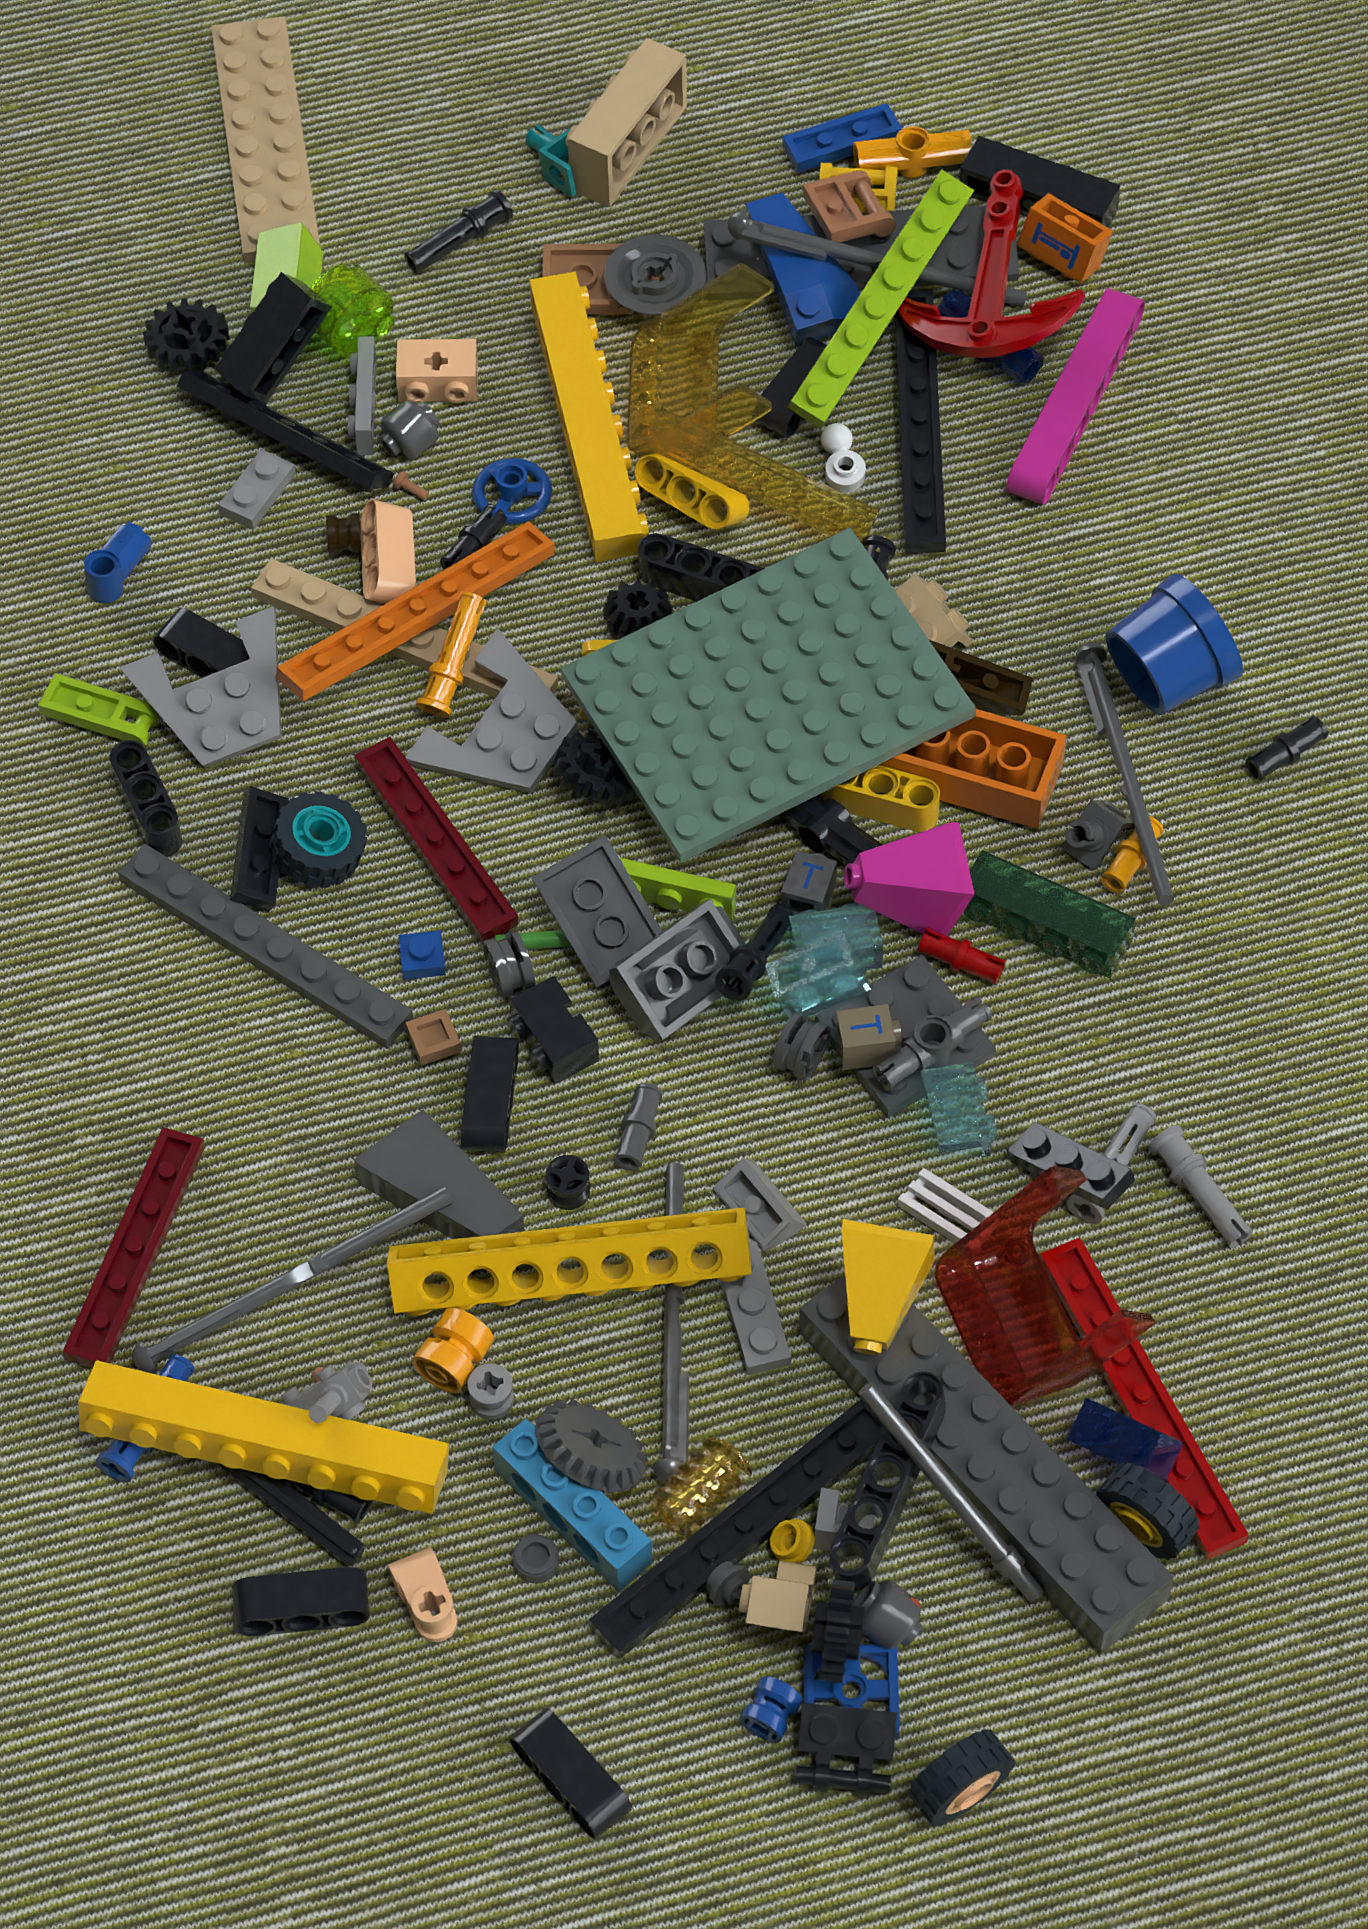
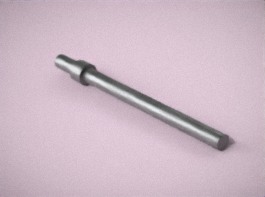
M873 1382L866 1384L858 1393L993 1557L992 1565L1003 1578L1009 1577L1029 1602H1034L1040 1598L1044 1590L1023 1566L1025 1560L1013 1545L1007 1546L877 1386Z

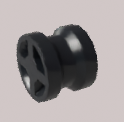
M562 1155L549 1163L545 1176L549 1201L562 1210H573L584 1205L590 1197L591 1189L589 1182L590 1172L587 1164L581 1158L574 1155ZM574 1183L573 1187L567 1189L568 1185Z

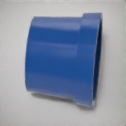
M1176 573L1171 574L1152 590L1151 598L1107 631L1105 635L1108 651L1122 678L1139 700L1157 715H1163L1211 687L1219 689L1239 679L1243 674L1240 653L1222 618L1193 583Z

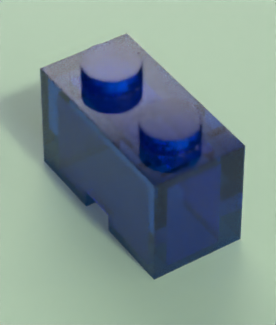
M1085 1398L1067 1437V1440L1118 1464L1129 1462L1136 1466L1145 1467L1148 1471L1159 1475L1164 1481L1167 1480L1183 1445L1181 1441L1088 1398Z

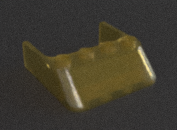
M739 263L650 320L637 331L630 348L627 446L632 452L649 455L672 450L680 455H699L771 411L772 403L742 383H736L717 395L719 338L722 329L734 316L774 291V284L744 263Z

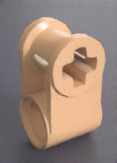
M425 1548L388 1564L387 1566L399 1597L406 1604L421 1637L430 1642L445 1641L451 1637L457 1628V1616L453 1608L452 1596L432 1548ZM437 1611L438 1615L432 1616L431 1612Z

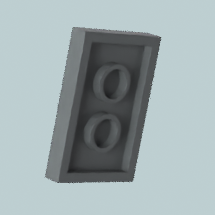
M606 835L532 877L533 883L596 989L610 982L609 970L618 960L629 956L662 932L661 927Z

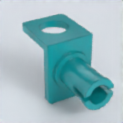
M535 125L536 131L532 128L529 129L526 134L525 143L531 149L538 151L544 180L568 196H574L576 189L572 169L568 165L569 153L566 146V138L572 127L556 137L541 125ZM561 173L564 177L565 182L562 181L557 175Z

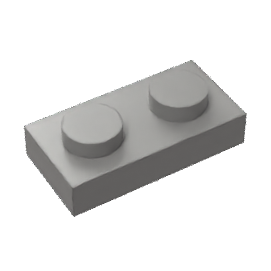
M260 449L218 504L220 515L254 530L296 475L295 464Z

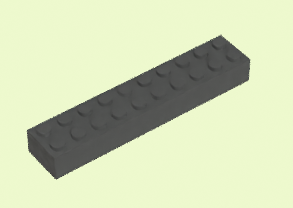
M845 1274L799 1308V1333L859 1397V1391L866 1384L873 1382L891 1405L894 1406L903 1383L910 1375L926 1371L933 1373L940 1379L943 1385L947 1408L929 1451L1007 1546L1013 1545L1024 1558L1025 1563L1023 1566L1044 1590L1043 1594L1100 1655L1170 1599L1174 1576L913 1303L888 1350L882 1349L879 1356L856 1352L854 1350L855 1344L851 1343ZM927 1392L920 1393L914 1398L913 1402L918 1405H927L933 1402L936 1396Z

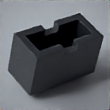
M555 976L509 999L511 1017L507 1018V1022L512 1034L519 1041L525 1040L530 1048L529 1055L535 1068L540 1073L546 1071L554 1084L599 1062L598 1038L581 1014L572 1017L567 1009L572 1006V1000Z

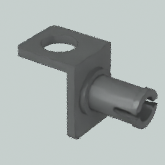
M1090 800L1079 819L1069 824L1073 829L1066 828V840L1062 848L1089 868L1097 869L1122 828L1135 829L1133 819L1108 801Z

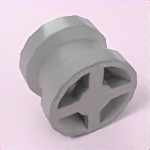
M489 1363L478 1366L471 1372L468 1379L469 1403L473 1412L487 1420L499 1419L505 1416L514 1404L513 1381L509 1371L501 1365Z

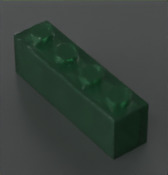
M984 850L980 852L969 870L974 896L963 911L967 918L974 922H984L1000 929L1012 939H1022L1038 946L1050 956H1060L1076 963L1088 973L1100 974L1111 979L1133 941L1135 917Z

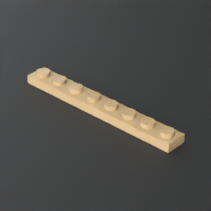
M272 558L251 587L253 598L335 632L383 606L381 603L367 600L364 596ZM432 626L389 651L388 654L428 670L432 663L437 662L448 631ZM472 641L461 670L464 674L463 685L496 698L506 683L476 666L474 660L484 646ZM529 665L550 691L554 693L558 687V676Z

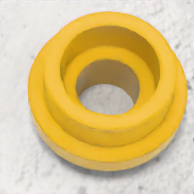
M800 1519L780 1522L774 1528L770 1537L771 1549L779 1561L798 1564L808 1558L815 1542L812 1527Z

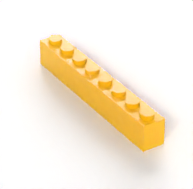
M576 271L530 279V303L595 563L638 555L639 542L643 537L649 535L648 523L645 513L638 514L636 504H640L639 488L636 480L629 481L627 471L632 470L628 447L621 448L619 438H623L622 422L620 415H613L610 406L615 405L612 383H604L602 376L603 373H607L606 361L603 350H596L594 341H598L595 318L587 317L586 310L590 309L587 287L579 286Z
M97 1360L78 1401L79 1430L91 1433L97 1437L114 1438L134 1443L144 1448L152 1447L177 1453L186 1458H198L219 1463L232 1469L240 1468L265 1474L274 1479H286L308 1484L321 1490L329 1489L346 1493L363 1500H375L400 1506L409 1511L433 1514L448 1472L449 1443L331 1415L323 1422L316 1423L311 1420L309 1410Z

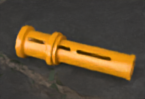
M462 592L441 654L437 662L429 666L427 673L430 675L423 697L417 698L415 704L427 713L443 718L451 717L452 709L450 705L457 686H461L464 681V674L461 672L463 663L487 603V600L482 599L481 596L471 592Z

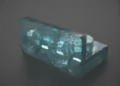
M973 1061L921 1070V1081L939 1154L979 1147L981 1158L989 1157L991 1141L998 1139L994 1115H986L983 1103L988 1102L987 1086L983 1076L976 1077Z

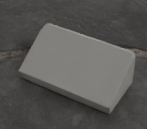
M742 1158L712 1188L729 1209L745 1207L748 1232L765 1252L770 1251L807 1225L759 1165L751 1160Z

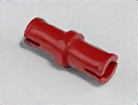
M930 927L925 929V933H923L917 948L919 953H924L952 965L951 970L957 973L964 970L992 982L994 985H997L1007 961L972 947L973 942L967 939H963L961 942L932 930Z

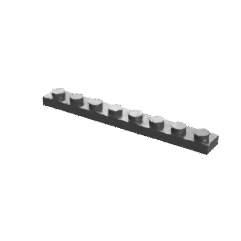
M144 844L118 872L120 882L386 1049L406 1028L405 1022L414 1019L413 1010L243 904L230 900V896L147 844Z

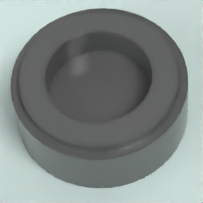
M529 1535L521 1539L513 1550V1565L516 1574L522 1580L533 1584L550 1580L559 1568V1552L556 1544L550 1538L543 1535Z

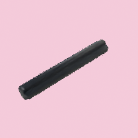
M217 1463L219 1467L344 1564L351 1566L362 1557L365 1550L363 1542L283 1480L240 1468H228Z

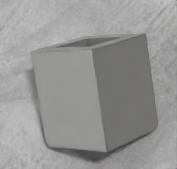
M821 1488L815 1525L814 1549L830 1551L849 1508L839 1506L840 1490ZM867 1515L862 1518L859 1526L866 1529L873 1528L875 1515Z

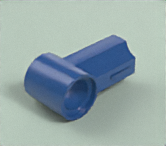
M131 522L127 525H121L102 549L95 550L86 556L84 570L87 593L94 601L110 603L117 600L123 593L124 580L151 548V538L145 534L140 526Z

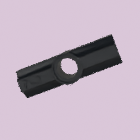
M815 796L778 815L797 829L799 837L808 848L819 854L827 851L846 866L847 864H853L859 853L883 845L855 825L845 807L834 799L828 798L823 801Z

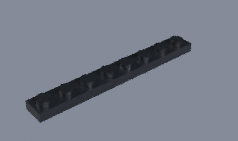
M909 291L906 296L916 302L934 305L933 291ZM897 310L894 315L905 553L946 552V529L936 349L915 336L904 324Z
M861 1398L589 1619L591 1630L620 1660L707 1589V1580L719 1565L728 1561L736 1565L767 1540L780 1522L791 1520L820 1496L821 1488L829 1489L870 1456L884 1429L883 1423Z

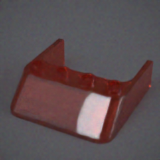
M1059 1166L1049 1167L945 1251L938 1259L935 1267L936 1283L975 1369L1012 1408L1078 1384L1155 1324L1151 1314L1120 1310L1082 1340L1078 1341L1035 1249L1033 1230L1038 1220L1086 1182L1087 1179L1083 1171Z

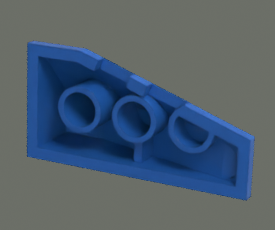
M783 192L746 203L745 207L750 219L817 236ZM759 244L795 347L801 345L807 337L818 340L834 335L860 295L857 285L834 257L827 255L825 261Z

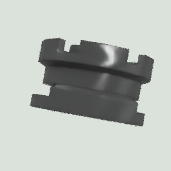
M516 930L506 933L502 940L497 941L491 938L484 941V956L488 960L490 967L488 970L500 997L504 998L513 995L515 989L522 988L525 991L536 985L527 949Z
M796 1012L789 1019L778 1039L772 1058V1066L783 1072L789 1069L793 1071V1075L796 1078L807 1081L817 1069L825 1053L831 1034L830 1026L820 1021L815 1024L811 1023L808 1016Z

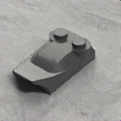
M708 899L629 956L618 960L609 970L610 984L637 1028L652 1040L658 1042L664 1040L723 996L716 987V974L722 967L730 964V955L736 947L746 945L724 909L716 907L712 900ZM731 978L728 984L731 985L735 978Z

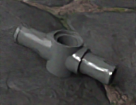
M974 996L969 1002L949 1016L946 1014L941 1016L928 1015L921 1018L915 1024L913 1036L901 1044L902 1049L873 1067L876 1079L879 1083L886 1080L883 1083V1087L891 1090L896 1084L916 1070L922 1072L924 1070L935 1071L944 1068L950 1061L952 1050L963 1043V1037L984 1022L991 1020L992 1015L988 1006L984 1003L978 1007L982 1000L978 996ZM927 1041H936V1042H939L940 1044H938V1045H929V1044H926L925 1042H927Z

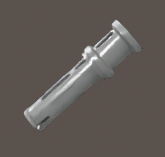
M1134 1103L1103 1155L1127 1166L1146 1136L1150 1126L1154 1124L1157 1118L1153 1110L1143 1104ZM1127 1135H1130V1141L1126 1145L1122 1154H1119L1118 1150L1120 1149ZM1071 1194L1067 1200L1066 1205L1069 1211L1086 1223L1098 1224L1104 1218L1105 1211L1103 1208L1075 1194Z
M1174 1125L1165 1129L1150 1142L1148 1150L1152 1155H1158L1171 1171L1170 1179L1173 1183L1185 1186L1226 1240L1229 1248L1238 1246L1237 1239L1241 1244L1244 1243L1252 1235L1253 1230L1245 1223L1205 1170L1207 1165L1204 1156L1193 1151L1184 1139V1130L1180 1125Z

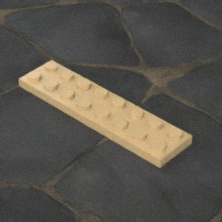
M283 16L211 25L244 263L255 262L259 232L303 222L320 246L286 18Z

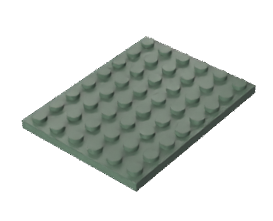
M851 527L560 668L562 679L681 863L976 716V707Z

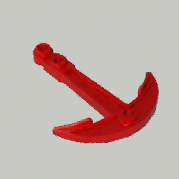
M1011 170L998 171L990 182L992 195L987 199L983 223L985 237L967 317L941 316L938 307L916 302L907 297L898 308V313L908 329L936 350L962 357L987 358L998 357L1029 348L1059 330L1078 310L1085 298V293L1078 289L1055 299L1032 303L1029 306L1031 314L1003 317L1011 243L1016 238L1021 209L1019 200L1023 195L1020 178Z

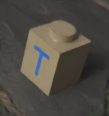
M888 1004L836 1011V1037L843 1070L880 1064L895 1054V1046H901L902 1034L899 1020H891Z

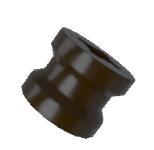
M351 513L347 518L326 515L329 555H338L343 550H350L353 554L361 553L359 513Z

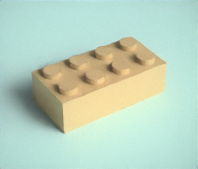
M648 38L644 40L637 50L630 52L622 70L618 75H613L609 79L604 93L598 100L591 102L586 116L578 126L574 125L567 135L568 165L572 169L576 193L611 207L687 108L686 54Z

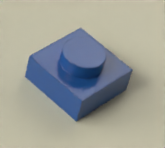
M441 930L399 935L403 980L446 975Z

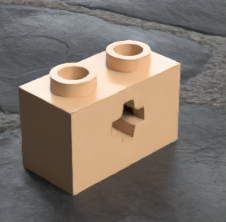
M476 339L397 340L396 383L398 402L411 400L416 403L419 401H451L455 403L477 401L478 355Z

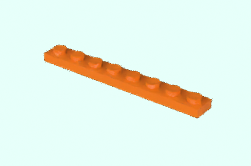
M528 521L277 666V679L304 702L456 613L462 592H471L483 597L552 557L555 553V543Z

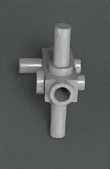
M349 1362L336 1371L330 1364L316 1374L320 1381L301 1393L294 1386L280 1396L284 1401V1405L309 1410L311 1420L316 1423L323 1422L329 1415L349 1420L365 1408L362 1401L370 1393L369 1389L372 1388V1380L366 1366L360 1362L353 1365Z

